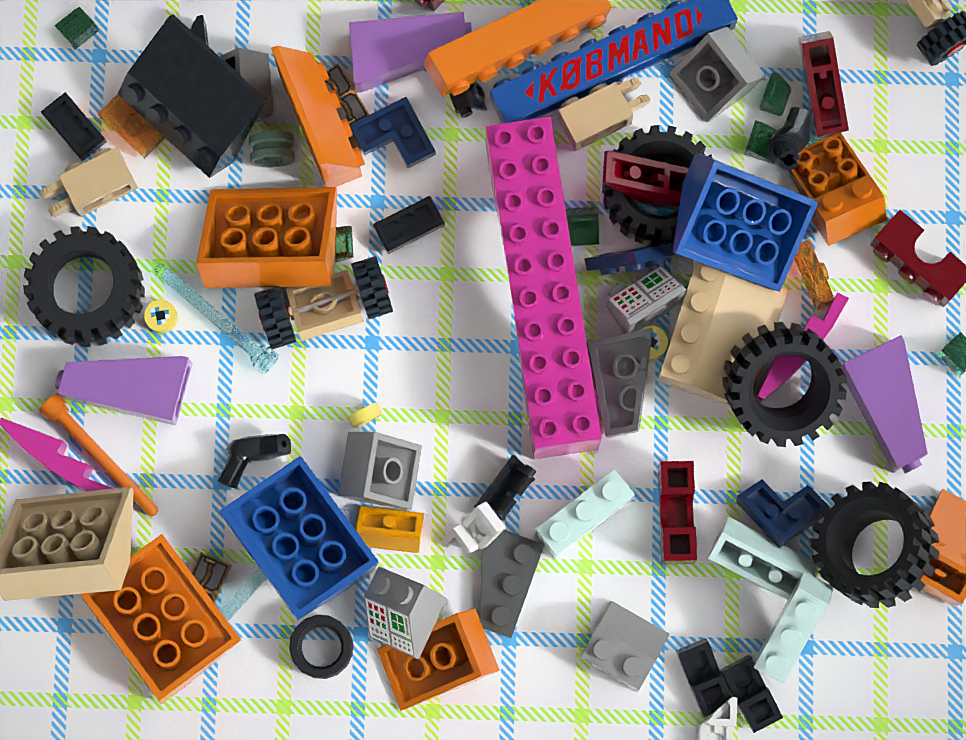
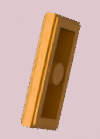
M359 505L355 530L369 548L419 553L424 513Z

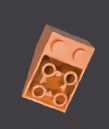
M836 133L813 143L798 153L800 160H797L799 162L798 166L788 171L798 192L818 201L812 221L828 246L887 220L884 194L841 133Z
M942 489L928 514L935 524L932 529L939 536V543L931 544L939 551L938 560L930 559L929 564L935 568L932 577L924 574L920 581L926 584L923 590L953 607L962 605L966 599V501Z

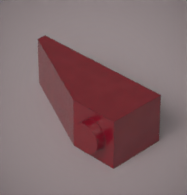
M826 31L798 37L811 108L814 112L813 119L817 137L849 131L834 38L831 32Z
M606 150L604 152L602 183L643 204L673 210L680 205L683 181L689 168Z

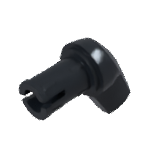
M792 107L784 126L774 132L769 138L767 152L770 158L779 162L780 166L785 170H792L798 166L799 162L797 160H800L798 153L810 141L813 111Z
M265 434L233 440L226 448L229 456L217 481L230 488L237 489L240 478L248 463L251 464L252 461L269 460L291 454L290 438L286 434Z

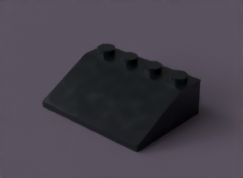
M174 14L167 18L129 69L117 93L209 178L234 162L267 101L261 93Z

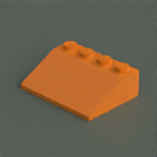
M278 45L271 47L280 79L325 187H337L362 177L360 166L365 165L359 148L352 149L348 138L352 137L353 134L347 119L340 120L336 109L341 108L335 90L328 91L324 82L329 79L323 62L317 63L313 53Z
M337 187L211 189L196 261L204 288L332 286L336 257Z
M163 534L130 556V565L121 590L80 594L83 601L161 705L189 685L242 641Z

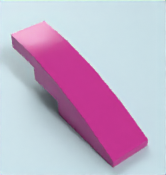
M837 292L823 320L811 315L804 330L806 331L809 328L820 339L824 340L833 328L849 298ZM794 355L775 357L755 400L762 403L782 387L807 361Z
M0 419L2 428L25 451L66 481L85 492L114 489L89 479L93 468L86 463L65 456L64 453L68 445L62 440L7 419Z

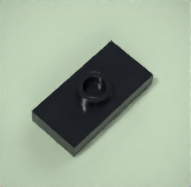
M66 92L41 111L46 120L82 162L107 142Z
M431 196L373 224L387 254L445 226V222Z

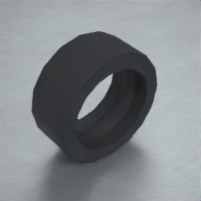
M314 615L304 619L295 627L290 637L289 652L293 663L302 673L312 678L328 679L337 676L348 666L353 656L354 643L349 630L341 621L329 615ZM318 627L333 630L339 636L341 642V652L337 660L325 667L310 664L302 652V642L306 634Z

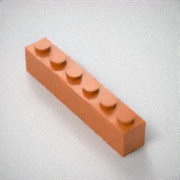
M538 0L428 52L424 67L442 97L450 93L454 96L466 91L471 83L477 80L486 82L496 76L498 70L505 67L513 69L522 64L526 57L534 53L536 56H540L548 52L553 47V44L561 40L563 43L570 42L580 34V31L586 28L590 30L599 28L607 21L606 17L612 6L608 0Z

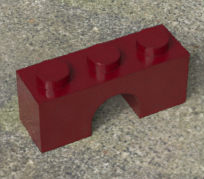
M899 209L871 242L870 245L874 248L873 252L883 262H891L899 269L898 274L910 284L915 283L924 290L923 295L928 301L945 307L966 283V264L952 252H949L937 263L930 264L922 261L915 252V243L925 230Z
M660 461L658 465L661 565L695 564L697 561V537L693 517V498L695 494L694 461Z

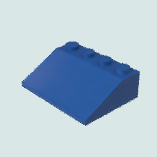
M696 152L683 181L672 252L780 292L818 205V201Z
M301 456L219 510V514L297 620L348 590L372 573L379 563L378 559Z

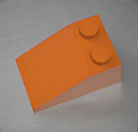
M476 609L459 612L436 622L419 659L387 645L377 648L400 711L500 671Z

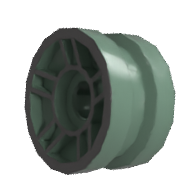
M273 130L257 132L249 136V145L253 148V152L250 153V163L252 165L273 168L287 166L295 162V153L291 150V147L294 145L292 133Z

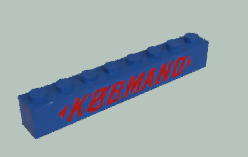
M676 0L670 3L665 8L666 10L656 15L653 12L645 14L637 20L636 24L628 28L625 25L619 26L610 31L606 38L599 41L596 38L590 39L581 44L580 49L570 54L567 51L559 53L551 59L550 63L542 67L533 65L522 72V76L513 80L505 78L496 82L493 85V89L490 90V101L502 124L537 119L561 108L565 101L573 97L581 99L590 95V90L602 83L610 85L695 47L708 33L728 27L730 30L735 29L738 18L729 0H687L685 2L683 0Z

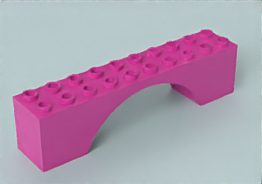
M551 117L486 126V152L510 285L533 458L535 460L596 451L599 449L602 437Z

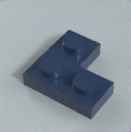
M407 97L349 125L364 156L391 142H394L407 169L436 155V151Z
M674 242L647 245L631 250L604 253L584 258L586 270H600L601 275L620 272L619 267L625 266L626 272L645 269V265L649 267L664 264V257L676 255V253L672 252Z
M763 479L739 494L736 503L779 548L814 525L815 521L818 522L824 518L819 513L823 506H826L829 510L831 508L809 485L783 501Z

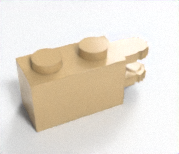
M638 77L627 80L619 85L616 82L610 85L602 83L591 89L590 95L581 99L573 97L561 105L562 108L558 110V120L574 151L582 149L632 124V112L643 108L651 101L650 97L645 94L626 102L623 95L636 90L642 84Z
M118 147L113 149L104 148L95 153L93 159L85 163L76 162L69 165L65 169V173L59 175L60 180L43 188L40 191L42 199L47 200L67 191L68 198L49 207L48 211L51 217L62 215L74 208L80 216H83L138 189V186Z

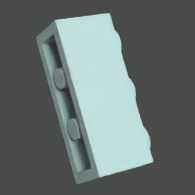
M614 469L536 528L535 534L556 559L632 501L635 494Z
M729 516L714 541L708 559L787 600L802 573L806 572L814 576L816 569L813 560L786 546L779 548L769 537Z
M806 572L802 573L759 650L754 665L755 669L782 683L785 682L829 605L833 592L831 585Z

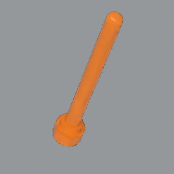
M58 393L51 396L40 407L39 412L48 421L59 422L121 488L131 487L133 489V501L148 516H155L158 513V507L68 414L67 402Z

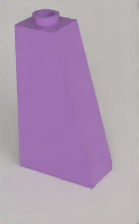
M464 12L349 22L356 93L365 92L425 69L424 62L428 52L472 32L471 22H465Z
M902 335L843 363L840 368L845 373L846 384L892 472L894 473L902 469L904 474L922 466L920 459L928 455L906 345Z
M184 356L66 362L64 370L58 372L55 388L59 389L58 395L65 400L177 425L193 363L189 357Z

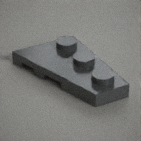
M652 328L588 341L606 438L636 433L640 430L653 335Z
M503 530L487 547L482 549L480 621L483 629L510 639L512 638L545 544Z

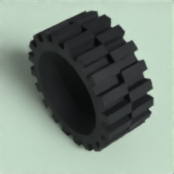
M652 125L648 133H644L643 129L640 128L634 131L633 137L630 140L626 136L620 141L619 148L617 150L613 149V151L689 168L696 152L705 155L706 146L701 140L695 145L691 141L693 134L686 130L683 136L675 134L677 127L668 125L667 132H660L659 125ZM602 184L605 210L609 209V219L613 225L617 222L620 224V232L627 237L629 233L635 235L634 241L643 244L644 239L651 240V245L660 244L661 241L674 242L679 210L663 216L646 213L633 202L631 197Z
M79 226L70 227L71 234L65 235L62 230L53 233L56 238L54 242L49 244L44 239L39 244L43 249L41 254L38 255L32 252L29 258L33 267L32 269L25 268L24 278L28 281V285H23L24 295L29 299V302L26 303L40 324L55 338H61L64 343L73 345L74 342H77L81 347H90V342H96L99 346L108 344L107 337L111 335L115 339L121 337L123 334L120 329L124 325L131 328L135 323V320L132 318L134 312L139 314L143 305L139 300L140 297H145V288L141 283L144 280L142 271L127 247L120 240L117 241L113 234L107 231L101 234L96 227L88 226L87 232H83ZM92 257L100 259L110 266L113 274V287L106 302L98 309L84 314L70 313L61 309L54 297V283L59 271L67 263L77 258Z
M774 322L773 331H769L764 324L757 327L759 333L757 337L752 338L749 333L744 335L742 340L746 345L742 349L734 345L730 351L735 360L734 362L726 360L724 370L728 377H722V382L727 392L724 394L727 403L745 430L752 437L756 434L763 443L769 444L770 439H772L777 447H786V439H790L794 446L803 445L802 437L808 435L813 441L820 437L816 431L820 426H823L828 431L833 425L829 418L830 415L833 413L839 417L843 410L837 400H846L847 391L842 386V383H847L845 373L840 368L842 367L841 362L822 338L820 339L811 329L807 328L805 331L800 324L792 322L790 329L783 322ZM782 355H794L808 361L811 368V382L804 396L796 403L783 408H771L755 400L753 393L754 380L758 371L766 362Z
M871 481L862 482V490L858 489L855 485L846 487L848 495L845 497L836 493L830 498L835 505L830 510L823 506L819 513L825 518L822 523L815 521L812 528L814 532L819 534L818 538H810V547L818 552V554L812 555L813 563L821 569L818 573L829 585L853 602L860 605L864 603L870 608H879V602L887 608L896 606V597L904 602L913 598L909 590L914 587L920 592L926 586L920 579L924 574L932 577L935 568L929 564L930 559L938 560L939 551L931 545L939 543L938 533L932 529L935 526L933 520L908 495L897 487L893 489L887 483L879 482L877 487ZM893 520L899 522L903 531L904 543L901 554L890 568L878 574H859L852 558L853 546L859 534L867 526L877 521Z

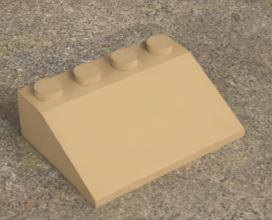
M695 261L657 382L728 404L724 395L727 392L723 387L722 377H728L724 370L726 360L731 362L735 360L730 351L734 345L740 349L746 345L742 337L747 333L752 338L759 335L757 327L765 324L769 331L774 330V322H779L789 289L782 286L781 291L778 292ZM765 364L760 368L755 377L753 385L754 397L756 396Z
M131 487L16 499L0 538L1 598L4 601L121 590L130 565L133 489Z

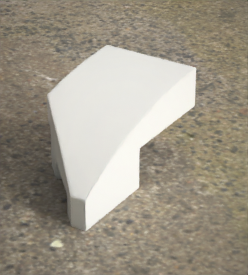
M484 502L477 506L462 524L453 528L441 541V545L446 548L451 546L463 548V552L471 553L477 549L487 547L506 527L488 503Z
M736 697L729 698L698 725L697 740H733V727H736L737 721Z

